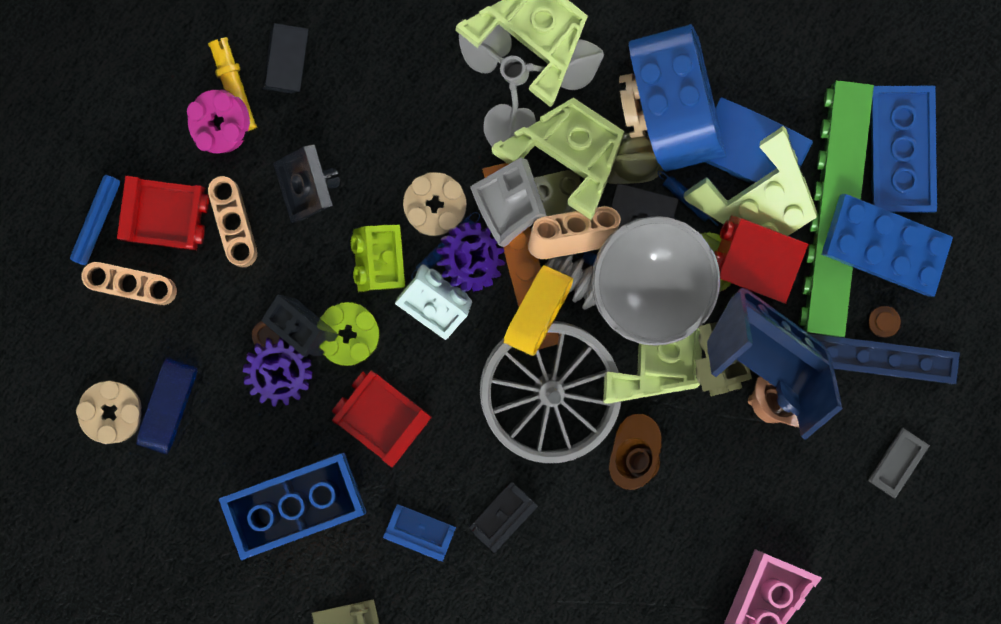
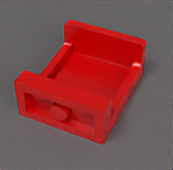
M125 176L117 239L197 251L198 244H202L204 240L205 226L200 224L202 212L207 213L209 194H205V188L199 185L189 186Z
M731 215L729 221L727 220L722 226L720 238L722 239L718 250L714 251L719 266L720 279L786 304L808 244Z
M371 370L368 375L362 372L351 386L355 389L354 393L348 400L342 397L332 410L336 415L332 421L372 450L390 467H394L432 416Z

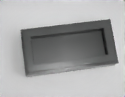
M901 428L867 481L891 497L896 498L930 445L906 429Z

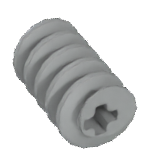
M574 254L550 258L545 264L546 266L574 279L569 291H575L572 301L576 303L584 298L585 301L582 307L584 310L594 306L595 301L592 292L593 266L591 265L583 270L584 259L580 258L572 262Z

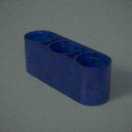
M166 358L137 437V445L166 455L169 453L196 378V367Z

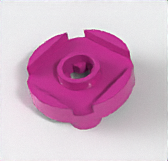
M206 91L199 95L194 102L190 103L187 108L190 134L197 147L202 151L212 153L231 152L243 143L244 140L242 139L245 131L249 130L250 117L245 103L239 97L228 93L229 91ZM216 114L218 117L224 118V122L220 124L221 130L214 126L213 120Z

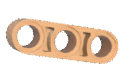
M225 176L217 177L209 184L208 194L225 254L232 264L239 267H248L257 258V248L240 189L230 178ZM222 184H229L232 187V194L226 200H220L217 197V189ZM231 214H238L241 218L240 226L235 230H228L225 226L226 218ZM240 244H246L250 252L249 256L243 261H238L234 257V249Z
M602 206L597 207L595 215L591 220L578 211L541 217L533 224L528 250L531 255L539 259H550L598 250L607 238L618 229L621 220L620 215L615 209Z
M101 262L88 264L82 272L84 285L91 290L158 305L171 303L177 294L175 283L161 275ZM102 268L105 271L106 279L101 285L96 286L92 282V274L95 270ZM133 275L137 281L136 288L131 292H126L122 287V282L126 276ZM159 282H164L168 287L167 295L162 299H157L153 294V288Z

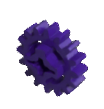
M469 223L460 224L459 228L449 229L450 236L441 238L445 247L437 249V253L443 255V260L437 262V265L445 266L446 268L442 277L451 276L450 285L454 287L461 284V291H469L472 288L474 292L483 290V286L493 285L491 278L501 276V273L496 269L497 266L505 265V262L499 259L498 255L505 251L503 248L496 247L497 241L495 238L490 237L491 231L489 228L481 230V223H474L471 226ZM466 236L473 237L471 241H461ZM474 272L481 274L476 278L468 277L469 274H473Z
M270 337L266 338L265 347L256 343L254 347L256 354L248 352L246 359L251 364H244L243 372L249 374L244 377V383L247 385L253 384L250 388V394L255 395L259 392L261 394V403L265 402L267 398L272 399V406L277 405L278 399H282L285 405H289L290 396L299 400L301 397L299 389L308 390L309 384L304 379H312V371L306 369L311 366V360L308 358L302 359L304 356L289 344L285 345L281 337H279L276 344H273ZM271 353H279L278 355H274L271 357L267 356ZM292 358L298 365L299 374L291 368ZM278 367L283 368V373L279 372L277 376L272 374V370L276 371ZM256 369L265 377L263 384L257 377ZM285 386L288 387V388L283 389V390H276V389L281 388V387H285Z

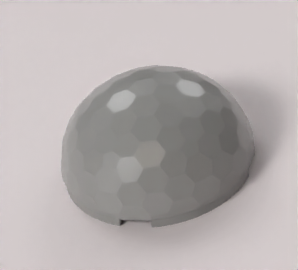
M669 217L639 218L623 225L607 238L600 248L593 266L592 292L599 313L614 331L628 340L643 345H667L687 338L709 318L719 295L720 271L713 250L699 232L688 224Z

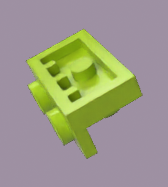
M400 225L364 226L354 229L351 237V249L355 253L356 266L353 271V277L358 285V291L405 288Z

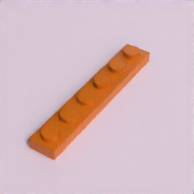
M502 163L483 168L484 178L508 164ZM530 227L516 236L507 246L503 247L518 307H520L541 269L539 258L531 255L528 250L531 235ZM547 333L539 349L557 345L559 334Z

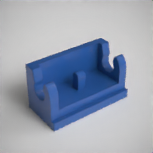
M397 504L383 538L443 562L456 527Z

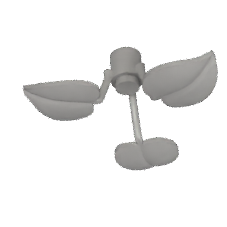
M500 25L494 28L478 48L459 34L461 52L465 61L473 70L480 73H490L499 62L501 64L500 72L510 84L512 107L507 104L496 105L488 111L484 119V133L490 145L493 146L500 140L504 142L514 136V132L522 127L528 128L535 124L536 118L531 110L518 108L516 88L527 81L530 71L542 72L545 66L533 65L532 63L526 65L518 56L502 58L510 52L512 40L510 33ZM579 39L561 87L568 90H578L588 85L594 78L604 57L603 50L591 42Z

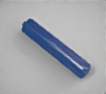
M109 175L103 176L70 256L73 262L81 265L88 263L119 188L120 181Z

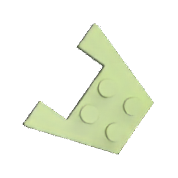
M501 0L491 7L488 6L479 11V14L467 21L465 19L456 26V31L478 48L497 25L503 27L548 64L530 85L529 90L551 107L554 104L588 15L569 0Z
M572 98L541 116L540 121L528 128L522 127L514 132V136L502 142L500 140L492 146V154L510 164L520 157L524 158L534 146L538 147L585 179L568 198V205L591 220L595 215L619 151L624 131L575 98Z
M784 126L760 141L759 147L777 167V169L730 200H726L707 177L684 192V199L688 203L722 224L727 220L729 221L732 215L788 236L817 217L816 207L805 178L800 171L795 151L791 147L787 129Z
M699 328L687 338L675 343L656 346L639 343L638 374L629 375L607 372L604 377L603 403L608 404L698 388L700 384L696 378L697 366L695 360L702 359Z

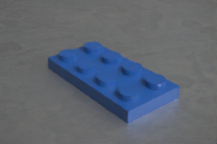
M874 86L871 105L872 205L892 213L937 212L935 86Z
M840 194L821 255L928 297H935L953 237L850 195Z

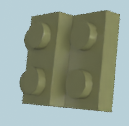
M717 322L699 326V342L701 348L705 351L706 358L695 360L697 366L696 378L699 384H701L703 392L709 390L710 396L741 389V382L752 379L750 369L738 360H735L717 377L711 374L709 355L707 353V340Z

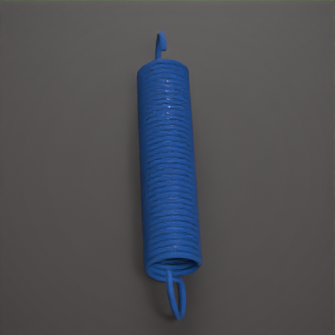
M658 171V175L662 180L664 179L660 176L659 172L667 177L663 183L667 190L690 208L701 220L705 222L710 218L718 226L711 219V216L684 199V192L688 189L677 181L673 175L668 177L664 172Z

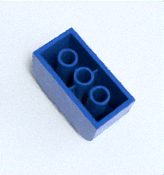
M690 24L629 41L631 61L648 135L655 157L663 170L668 172L727 156L699 37L693 25Z
M345 452L219 498L241 560L367 513Z

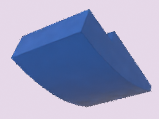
M721 97L716 106V113L727 156L706 161L705 163L724 170L733 177L754 184L777 169L759 147L760 141L784 125ZM784 126L787 129L791 147L797 156L799 168H801L813 141Z

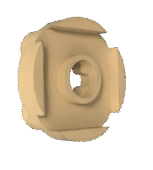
M633 73L622 75L619 78V83L626 82V90L620 91L627 127L634 126V130L629 133L630 137L645 136L647 127L635 76Z
M427 173L415 178L407 188L403 202L404 212L410 224L420 233L428 236H442L449 233V229L457 227L465 216L467 206L466 197L460 184L452 177L443 173ZM433 196H439V201L444 202V207L438 208L437 213H431V208L426 206L427 200H432Z
M106 381L94 384L85 391L77 406L76 414L80 427L89 438L103 444H112L129 439L137 431L141 422L142 407L138 395L132 388L123 383ZM105 405L109 407L115 405L117 407L115 411L117 418L114 421L110 418L106 420L103 418V407Z

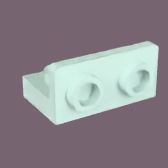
M421 265L415 278L398 296L395 304L446 340L468 316L472 300L465 291H461V288L452 287L450 283L443 279L438 271Z

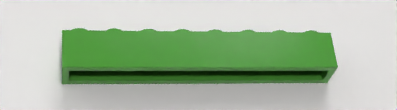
M836 80L831 85V88H826L824 107H829L827 120H822L820 138H825L824 151L819 150L817 158V169L821 170L820 182H815L813 200L818 201L817 217L810 221L809 230L814 232L813 245L808 244L806 252V263H811L809 276H804L802 294L807 295L806 307H801L799 313V326H803V330L810 334L845 337L853 267L821 254L840 194H847L861 200L874 85Z

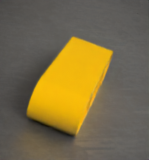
M543 265L512 319L503 342L534 356L562 307L574 279Z

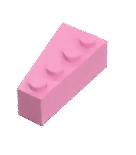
M755 549L724 624H786L794 612L800 609L805 602V597L813 586L816 587L821 577Z

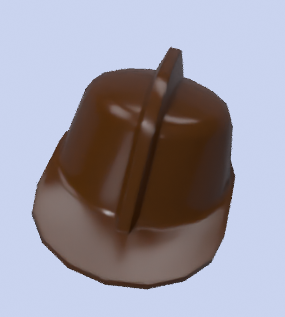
M634 414L627 417L620 424L616 433L610 457L609 471L616 485L623 489L635 490L643 487L656 475L660 468L661 431L654 419L645 414Z

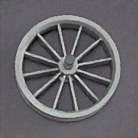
M553 321L547 333L560 334L551 374H546L539 350L536 352V357L543 376L537 378L507 352L512 346L505 344L503 338L487 358L480 381L481 405L492 432L505 447L515 454L541 463L567 462L593 450L611 431L621 406V401L607 404L603 403V399L565 392L566 389L604 377L607 372H619L610 353L594 336L575 325ZM564 335H571L588 344L560 377L556 376ZM593 349L602 360L606 370L564 384L563 381ZM506 355L535 380L534 386L493 378L496 367L502 357ZM492 383L534 392L533 395L492 408ZM564 397L607 405L604 416L598 426L594 428L563 401ZM537 399L538 402L510 434L502 428L495 417V414ZM560 403L592 430L586 438L572 446L570 445L557 407ZM545 405L536 449L516 441L514 437L540 407ZM550 407H554L567 446L566 448L541 450Z

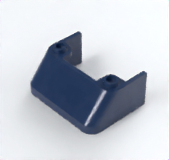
M741 288L735 293L707 340V353L709 355L711 374L717 377L735 360L744 364L776 387L779 406L785 412H792L797 416L800 435L806 440L843 409L832 357L821 342L749 290Z

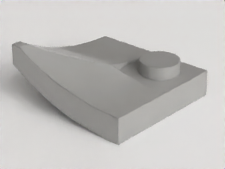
M521 157L470 186L478 208L493 237L500 246H507L516 236L533 225L537 219L547 216L528 161Z

